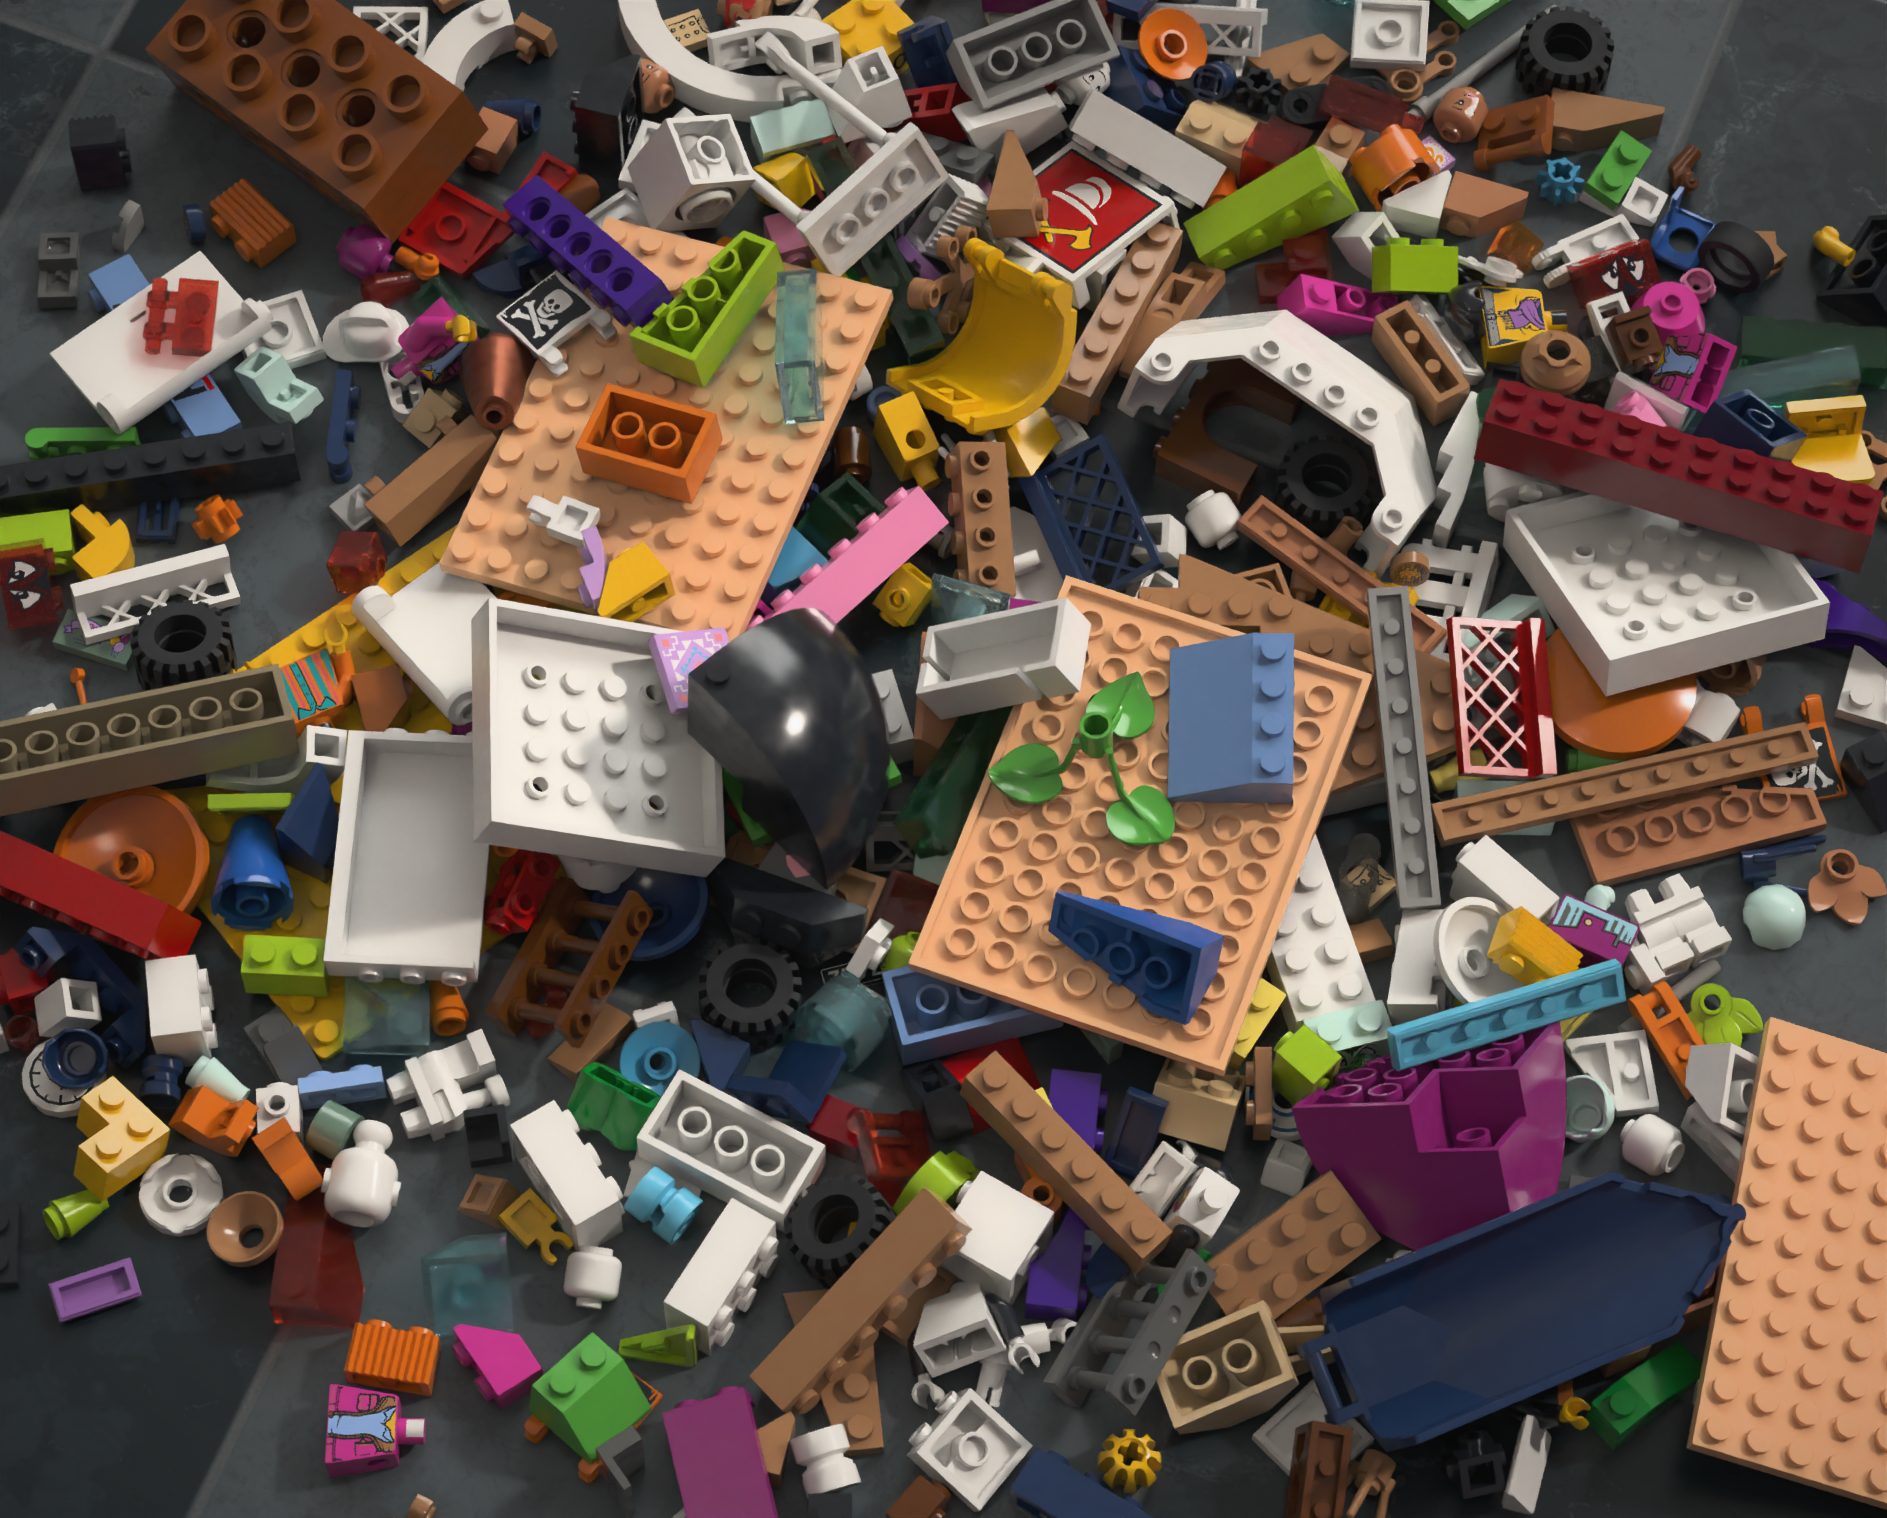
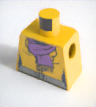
M1482 286L1477 292L1476 297L1486 302L1479 313L1485 330V334L1480 340L1484 369H1486L1487 362L1504 365L1520 362L1522 351L1527 342L1541 332L1549 330L1567 332L1566 311H1544L1542 293L1538 290Z

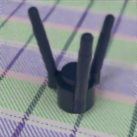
M1826 835L1808 837L1762 849L1740 851L1739 867L1742 883L1752 882L1753 891L1762 886L1781 884L1768 881V877L1776 876V860L1815 852L1817 850L1815 844L1825 842L1827 840ZM1781 884L1796 892L1799 896L1808 898L1807 888Z

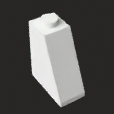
M1044 87L983 111L974 101L959 104L951 109L972 147L995 154L996 168L990 172L992 176L996 173L1006 130H1014L1026 155L1068 127L1062 115V112L1067 110L1063 101L1055 90L1049 94Z

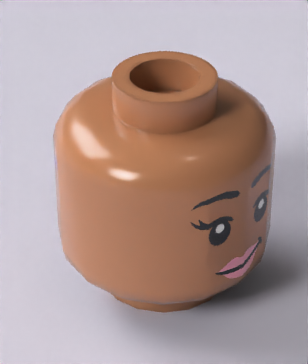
M642 58L645 112L648 114L657 113L672 103L675 97V89L672 79L665 68L648 58Z
M1468 86L1449 89L1443 95L1433 115V122L1440 136L1451 143L1472 141L1478 135L1488 113L1484 97L1479 91Z

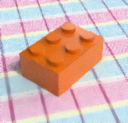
M607 383L575 448L582 471L585 474L692 504L723 438L715 413Z

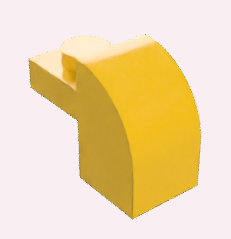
M83 504L70 513L75 532L87 543L84 548L72 556L77 577L81 581L134 568V550L128 529L121 519L110 526L101 513L96 511L93 514Z

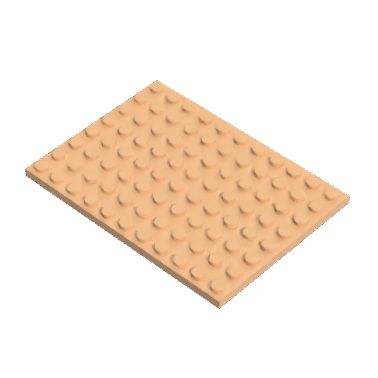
M606 217L601 226L605 233L657 275L674 299L683 292L681 286L691 277L695 279L709 268L708 262L724 248L719 245ZM783 262L785 272L704 389L639 363L629 338V334L635 328L630 324L624 328L611 314V308L608 306L605 311L611 316V323L616 327L617 332L605 340L589 323L558 346L557 349L563 356L562 361L568 366V370L563 374L555 377L539 358L537 359L526 382L520 408L510 425L503 429L439 562L442 572L596 615L593 606L585 608L577 588L578 585L584 583L579 568L585 566L579 551L580 547L548 536L546 526L535 525L528 519L532 512L527 511L526 507L533 495L540 496L557 505L564 495L600 509L601 518L596 527L602 541L608 566L612 560L616 559L620 552L627 548H633L644 541L670 573L675 595L632 623L684 632L725 627L729 642L746 631L894 299L892 290ZM573 284L581 293H583V294H584L590 301H592L599 309H602V308L594 301V299L590 296V294H589L590 289L587 288V289L583 292V291H581L575 284ZM607 383L717 415L723 440L692 504L583 473L575 447Z
M1066 575L1057 599L1067 597L1091 623L1080 692L1048 698L1042 693L1041 700L1013 705L909 960V969L1224 1077L1370 689L1373 675L1294 649L1292 804L1169 801L1175 818L1174 833L1169 841H1166L1164 844L1148 846L1124 844L1111 835L1106 825L1108 808L1114 802L1121 799L1117 794L1105 757L1091 758L1079 749L1068 770L1065 773L1059 774L1063 782L1062 792L1054 799L1041 804H1025L1004 795L990 780L988 770L998 764L1013 749L1030 743H1039L1050 747L1057 754L1059 765H1061L1072 747V739L1080 737L1079 723L1086 713L1090 700L1110 683L1138 671L1154 704V723L1150 730L1135 739L1123 740L1113 734L1112 749L1124 790L1128 796L1138 786L1148 785L1162 792L1168 799L1170 649L1244 635L1246 633ZM1064 891L1187 921L1224 935L1217 973L1191 1021L1187 1025H1183L1148 1011L1138 1003L1140 998L1124 985L1118 987L1108 979L1110 974L1095 962L1084 960L1050 933L1048 928L1056 892Z
M1770 1017L1764 1026L1732 1205L1740 1203L1744 1206L1746 1218L1738 1222L1730 1236L1732 1242L1721 1259L1687 1449L1887 1510V1053Z

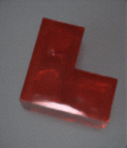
M1273 114L1267 124L1258 121L1242 149L1238 190L1312 145L1313 131Z

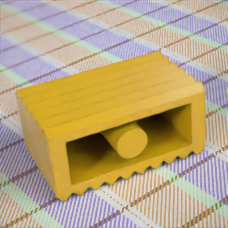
M1523 906L1500 917L1487 952V958L1493 959V963H1498L1499 968L1503 972L1517 978V982L1523 983V987L1578 970V965L1581 963L1580 959L1583 956L1582 953Z

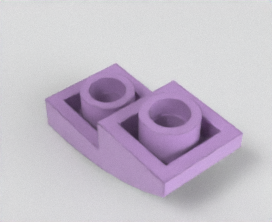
M595 525L581 531L585 547L579 548L585 566L579 568L584 583L578 585L577 588L585 608L593 606L596 615L599 617L598 608L609 566L599 532Z

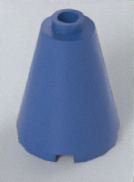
M256 814L246 815L234 822L211 895L212 913L215 917L217 913L222 916L224 924L231 928L244 931L266 930L271 928V922L282 918L283 923L289 919L294 910V895L273 825L268 819Z

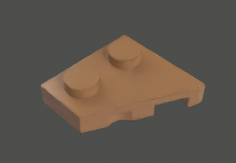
M1321 33L1262 51L1260 57L1249 56L1246 67L1248 69L1250 67L1254 69L1269 68L1274 79H1281V89L1279 92L1285 96L1291 89L1329 82L1349 63L1350 53Z

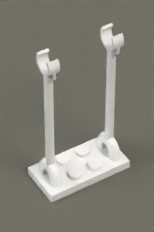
M766 32L753 44L769 58L765 63L777 74L785 71L881 147L813 211H803L753 170L756 181L751 185V188L795 223L796 228L826 272L840 277L939 187L949 175L920 129L913 123L909 122L897 134L887 133L795 61L785 46L773 34ZM684 107L673 118L692 117L695 115L688 108Z

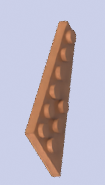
M1722 784L1721 788L1709 787L1569 818L1594 886H1610L1739 853L1740 851L1825 830L1827 825L1812 788L1764 786L1762 790L1737 789V785Z

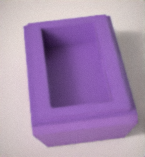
M130 1257L48 1284L60 1323L142 1296Z

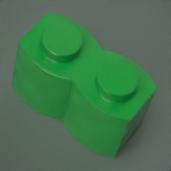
M592 1062L581 1069L566 1110L568 1109L571 1112L579 1128L586 1131H600L610 1139L609 1141L614 1147L624 1151L638 1150L637 1136L660 1101L661 1096L643 1085L629 1081L621 1073L606 1065Z

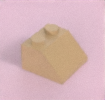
M1198 99L1189 106L1175 130V136L1221 162L1228 169L1233 170L1237 176L1236 183L1241 185L1271 134L1274 125L1219 101L1203 102Z

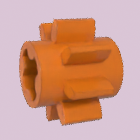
M215 495L194 509L199 519L191 523L201 540L212 538L215 544H219L240 530L236 520L243 516V513L234 499L229 500L228 498L223 501L219 495Z

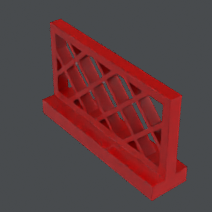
M1453 616L1448 618L1446 624L1458 776L1538 781L1557 775L1544 619L1529 618L1521 622ZM1460 629H1469L1481 641L1472 652L1461 642ZM1498 631L1511 632L1512 650L1508 654L1492 639ZM1484 647L1500 661L1491 673L1476 658ZM1468 665L1484 680L1475 691L1464 681L1463 670ZM1504 667L1515 677L1516 687L1511 693L1495 678ZM1488 685L1503 700L1495 711L1479 696ZM1471 704L1487 719L1478 730L1467 720L1466 709ZM1507 706L1518 716L1519 727L1514 732L1498 717ZM1491 724L1506 739L1498 750L1482 735ZM1474 743L1490 758L1484 766L1471 765L1470 748ZM1510 745L1521 755L1522 768H1513L1502 757V754Z

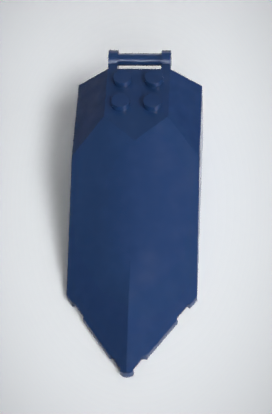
M1608 1172L1321 1289L1320 1297L1325 1334L1295 1347L1300 1359L1305 1357L1327 1411V1414L1324 1415L1326 1423L1337 1425L1359 1416L1387 1453L1425 1442L1677 1334L1685 1322V1319L1682 1317L1692 1300L1700 1297L1732 1242L1730 1236L1739 1221L1745 1220L1746 1210L1744 1206L1740 1203L1729 1205L1714 1201L1712 1196L1655 1182L1644 1184L1624 1179L1625 1175ZM1328 1347L1332 1351L1353 1402L1344 1407L1321 1353V1350Z

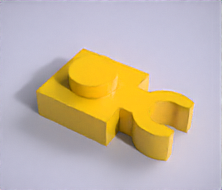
M531 1188L524 1192L498 1217V1220L526 1250L536 1242L540 1246L542 1259L550 1266H553L557 1261V1258L549 1250L551 1244L560 1243L567 1251L573 1247V1242L567 1234L559 1231L555 1232L551 1228L558 1222L559 1218Z

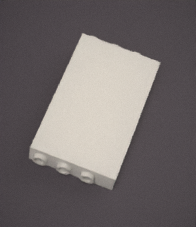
M388 728L384 732L348 731L323 960L328 975L358 977L362 981L372 983L381 982L383 978L400 979V981L407 984H422L425 980H438L449 986H464L466 982L478 981L491 845L473 842L472 732L466 735H449L442 730H428L425 734L408 733V731L400 728Z

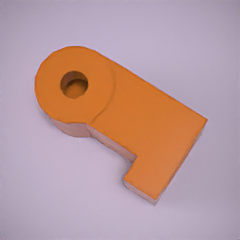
M286 1117L281 1118L252 1138L274 1172L283 1181L297 1202L322 1186L323 1178Z

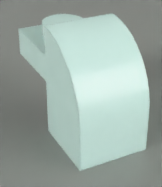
M260 346L233 369L252 400L266 415L278 424L286 423L287 421L297 424L300 420L310 416L314 408L324 400L318 388L295 377L283 355L264 346Z

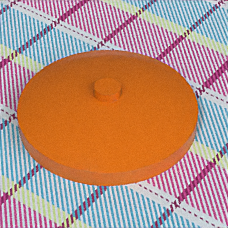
M1559 628L1547 640L1554 732L1569 745L1595 757L1629 760L1659 751L1671 743L1686 726L1696 699V673L1605 696Z
M149 785L89 799L67 821L59 835L53 852L57 856L166 902L188 915L195 909L204 892L210 867L208 839L196 814L188 805L174 795ZM92 937V939H94V940H96V941H98V942H101V943L106 944V945H110V944L106 943L105 941H103V940H101V939L93 938V937Z

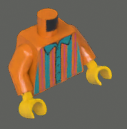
M341 623L340 627L343 631V636L337 642H333L328 638L327 627L323 631L324 640L333 648L331 654L325 648L280 667L295 721L297 739L301 736L307 725L336 729L335 726L347 720L345 708L353 703L354 698L351 675L356 674L350 650L345 649L344 646L348 637V631ZM243 662L248 670L256 668L251 662ZM231 669L230 674L236 673V671L234 669Z

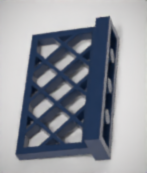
M1103 434L1035 472L1033 476L1017 477L1063 581L1067 575L1097 585L1095 580L1102 565L1116 569L1112 582L1104 588L1120 593L1165 567L1112 448ZM1101 449L1104 460L1099 473L1084 469L1088 456ZM1109 470L1111 471L1113 476L1108 475ZM1062 471L1072 473L1066 492L1054 490L1050 478ZM1081 475L1096 479L1090 498L1074 495ZM1105 482L1117 484L1119 488L1113 505L1098 501ZM1058 497H1059V498H1063L1061 504H1060V501H1059ZM1072 501L1087 505L1080 524L1069 522L1066 517ZM1124 502H1125V504H1126V506H1127L1128 509L1123 508ZM1096 507L1111 511L1104 531L1089 527ZM1120 514L1131 516L1134 521L1128 537L1113 534ZM1073 530H1077L1076 536L1074 535ZM1086 533L1101 537L1094 557L1082 553L1081 546ZM1138 535H1140L1142 541L1137 540ZM1110 539L1126 543L1119 563L1103 559ZM1134 546L1146 549L1151 559L1138 568L1127 566ZM1087 562L1092 563L1090 568H1089Z

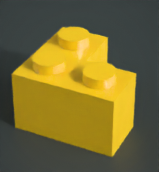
M112 1076L81 1097L76 1127L89 1139L78 1146L73 1175L103 1202L146 1172L153 1163L165 1157L170 1129Z

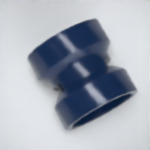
M1220 61L1198 67L1190 78L1192 93L1203 102H1213L1228 97L1237 85L1235 70L1229 64Z
M156 1054L144 1057L141 1073L145 1077V1083L139 1087L138 1100L145 1106L156 1109H170L179 1106L181 1102V1088L177 1084L183 1077L184 1062L170 1055Z

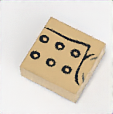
M699 9L664 20L670 33L689 52L708 46L706 34H710V31Z
M1368 856L1341 880L1340 888L1369 914L1396 890V883L1389 873Z

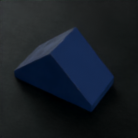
M700 1019L691 1020V1036L695 1040L700 1052L701 1068L706 1083L731 1095L732 1093L726 1089V1086L733 1074L743 1075L750 1063V1043Z

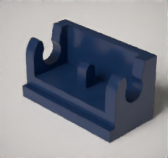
M930 15L896 32L916 88L958 83L960 86L946 56V52L952 40H954L946 20Z

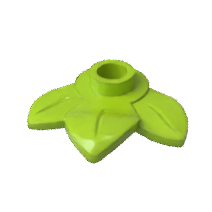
M1707 983L1701 985L1691 997V1011L1687 1015L1705 1045L1733 1043L1741 1048L1742 1034H1756L1763 1030L1762 1019L1756 1008L1748 1000L1731 997L1729 992L1719 984ZM1709 996L1715 997L1719 1001V1008L1716 1010L1707 1009L1704 1005L1705 998Z

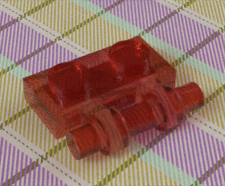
M154 278L152 290L147 293L146 300L149 316L148 322L143 326L142 337L146 340L145 352L152 355L159 354L161 342L164 340H172V355L203 357L212 351L219 281L179 278L177 292L167 291L168 280ZM169 308L176 309L174 323L164 322L165 310Z

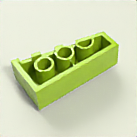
M745 230L708 262L709 268L695 279L691 277L682 285L683 292L668 305L663 303L653 312L654 318L643 328L637 326L629 334L639 363L703 389L705 388L785 272L777 244Z

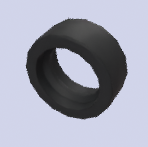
M1723 221L1716 224L1697 250L1700 264L1703 269L1711 273L1714 281L1737 293L1756 291L1775 265L1774 254L1768 243L1749 227L1732 221ZM1729 252L1737 256L1741 261L1733 257Z

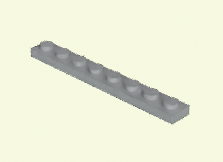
M1408 586L1369 588L1366 591L1398 911L1439 908L1441 906L1409 590Z

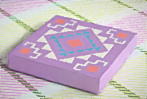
M725 627L656 634L648 640L671 715L688 713V674L729 643Z

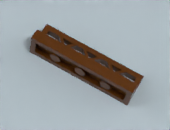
M1314 1420L1295 1428L1284 1518H1343L1353 1428Z

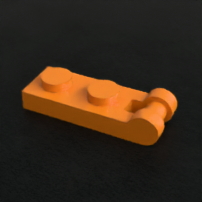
M1663 980L1651 987L1652 991L1646 995L1637 994L1628 999L1627 1005L1633 1017L1640 1022L1685 1099L1688 1100L1693 1097L1685 1086L1690 1046L1705 1045L1671 987ZM1658 1006L1664 1008L1667 1015L1660 1019H1657L1652 1011Z

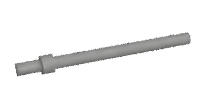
M1552 5L1548 9H1546L1545 12L1550 13V8L1557 6ZM1526 25L1429 97L1422 96L1410 106V111L1392 123V125L1398 124L1402 129H1411L1419 122L1425 123L1433 117L1434 111L1443 95L1449 89L1469 86L1519 49L1523 30L1526 29Z

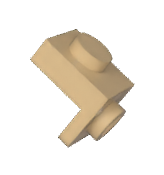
M428 388L402 426L427 447L432 448L444 436L435 426L447 415L456 423L458 419L465 420L471 413L462 407L465 401L453 391L445 388L441 392Z

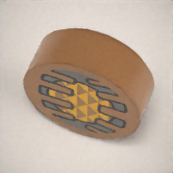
M1401 552L1390 561V577L1397 585L1417 586L1427 581L1430 576L1429 560L1420 552Z

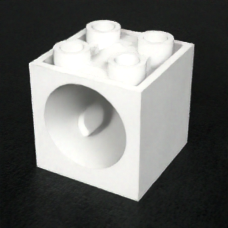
M980 1171L974 1182L969 1180L965 1182L956 1198V1203L959 1205L955 1212L972 1230L966 1236V1243L961 1250L953 1256H947L939 1266L956 1276L957 1282L979 1283L986 1294L994 1293L1012 1306L1029 1279L1030 1263L1052 1241L1054 1211Z

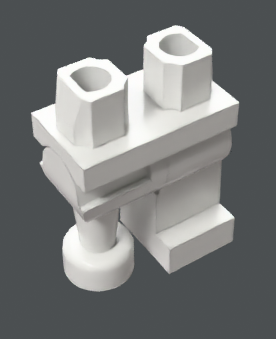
M482 1029L467 1034V1040L450 1047L428 1052L418 1059L414 1057L405 1060L406 1070L386 1080L387 1089L394 1105L415 1098L419 1106L400 1113L401 1122L408 1139L430 1133L433 1141L444 1138L445 1133L458 1131L463 1128L465 1124L464 1110L481 1108L490 1104L492 1106L504 1104L505 1107L511 1105L503 1079L500 1074L496 1073L495 1058ZM482 1082L485 1085L483 1089L465 1094L461 1091Z

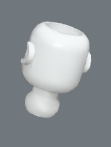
M363 1120L357 1124L353 1131L355 1147L340 1151L333 1160L331 1169L326 1168L321 1192L325 1193V1208L332 1218L343 1224L367 1228L378 1226L387 1219L392 1206L397 1205L401 1182H397L398 1169L395 1162L388 1155L384 1154L393 1140L390 1127L382 1122Z

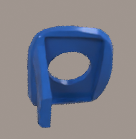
M1679 186L1671 197L1669 211L1660 221L1650 240L1649 250L1655 258L1674 268L1687 272L1690 269L1698 268L1700 265L1697 250L1716 224L1688 210L1679 208L1685 187ZM1677 230L1690 231L1696 236L1698 247L1690 253L1677 252L1669 244V236Z

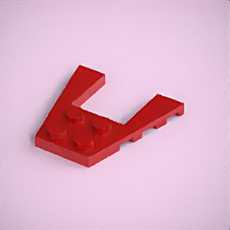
M543 151L519 189L537 174L559 193L576 178L578 173L576 168ZM445 181L402 231L398 240L401 246L404 245L421 255L424 253L435 255L439 260V267L465 280L510 239L515 232L507 223L511 217L506 210L502 213Z

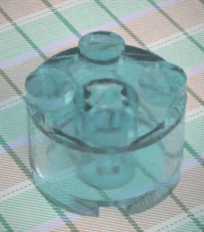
M843 971L839 976L830 978L797 1009L795 1014L799 1029L805 1024L810 1033L805 1039L808 1043L838 1046L846 1052V1059L841 1068L844 1065H848V1071H854L889 1038L891 1033L888 1019L892 1016V1010L889 1005L880 997H873L861 986L858 978L849 971Z

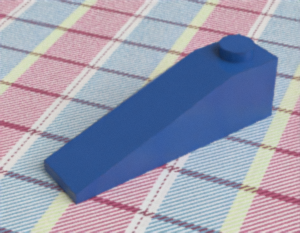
M1064 891L1055 893L1048 928L1050 933L1084 960H1092L1110 974L1108 979L1118 987L1124 985L1140 998L1138 1003L1148 1011L1183 1025H1187L1191 1021L1217 973L1224 935L1187 921Z

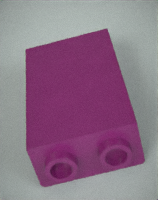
M725 1387L716 1391L714 1397L702 1401L695 1399L681 1401L674 1405L673 1410L662 1413L686 1518H778L752 1408L755 1407L754 1398L744 1387Z

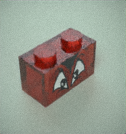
M1632 239L1566 265L1580 309H1587L1586 304L1619 292H1623L1624 297H1628L1629 300H1636L1647 292L1650 287L1662 283L1648 239Z
M44 538L0 545V585L9 630L57 622L59 617L58 611L65 610L61 586L53 587L51 572L57 571L53 547L46 548Z

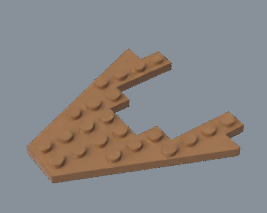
M1179 554L1178 588L1139 587L1138 599L1243 633H1294L1295 650L1372 674L1373 678L1329 798L1385 777L1369 629L1186 554ZM1415 649L1427 762L1456 751L1450 663Z

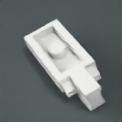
M1415 294L1409 301L1414 310L1468 384L1476 385L1485 377V373L1463 341L1452 334L1445 317L1439 316L1425 295Z

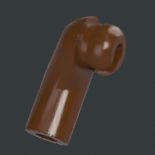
M1688 144L1668 166V174L1673 189L1676 191L1679 186L1685 187L1683 195H1689L1699 185V179H1694V172L1691 171V168L1702 157L1701 151L1695 145Z

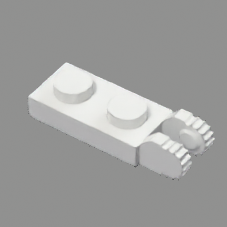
M1620 214L1559 240L1557 245L1535 255L1532 258V265L1537 271H1541L1555 265L1562 258L1565 264L1547 273L1543 279L1547 288L1553 289L1567 283L1572 277L1577 278L1612 263L1616 256L1619 260L1621 259L1619 255L1626 257L1640 251L1642 241L1624 214Z

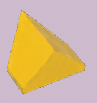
M1045 407L1037 409L1034 413L1015 424L993 429L996 441L1005 442L1007 469L1011 473L1008 478L1033 476L1053 447L1063 441ZM986 436L982 442H988Z

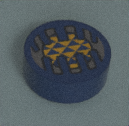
M197 203L183 205V218L189 242L204 241L206 239V229L200 205Z

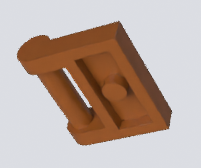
M1549 95L1488 110L1482 123L1483 126L1479 131L1478 150H1475L1473 155L1475 166L1479 172L1491 170L1495 164L1534 154L1537 157H1542L1551 153L1555 102Z

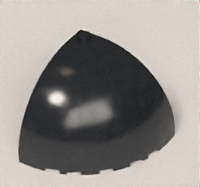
M816 608L793 609L766 619L748 629L688 674L687 733L743 785V811L817 882L828 890L860 856V850L869 835H873L877 819L883 804H885L889 789L891 764L890 736L885 709L875 680L863 657L846 633L822 610Z

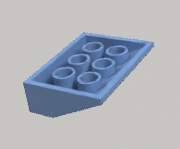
M1249 633L1170 649L1168 801L1292 804L1294 633Z

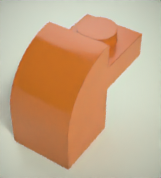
M202 1085L187 1091L168 1126L193 1142L225 1156L237 1157L255 1128L257 1120L254 1119V1116L259 1107L247 1099L229 1103Z

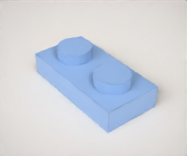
M357 1065L350 1068L349 1071L338 1073L316 1071L310 1073L307 1077L298 1078L299 1094L304 1110L321 1108L329 1100L341 1105L387 1098L381 1066Z

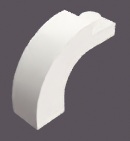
M762 16L757 19H742L735 21L736 27L706 34L710 64L727 71L765 63L769 58L753 44L766 32L773 34L785 46L793 59L813 75L843 68L839 32L830 25L811 18L799 16Z
M307 725L301 736L297 739L299 754L206 773V786L242 791V794L292 793L296 795L316 762L324 765L328 783L331 785L341 776L345 768L347 730Z

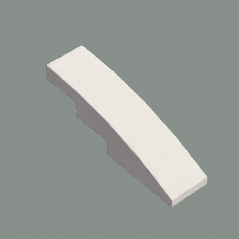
M1473 391L1470 392L1439 450L1435 469L1444 475L1437 487L1436 499L1433 505L1442 510L1435 524L1432 540L1433 544L1442 548L1447 547L1460 518L1475 459L1473 458L1479 431L1478 393Z

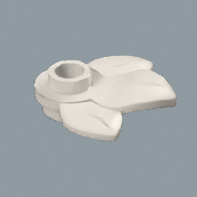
M1458 255V263L1485 274L1484 281L1492 285L1506 287L1508 282L1515 283L1517 278L1523 277V273L1517 269V265L1507 260L1488 256L1486 263H1481L1472 256L1465 258Z

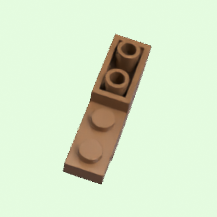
M1191 261L1181 274L1171 272L1145 311L1125 353L1119 369V376L1126 379L1130 378L1135 365L1157 337L1180 321L1197 319L1226 283L1225 271Z

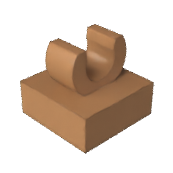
M521 12L514 22L518 39L513 47L519 51L516 55L517 58L528 64L534 60L538 52L550 58L558 47L553 29Z

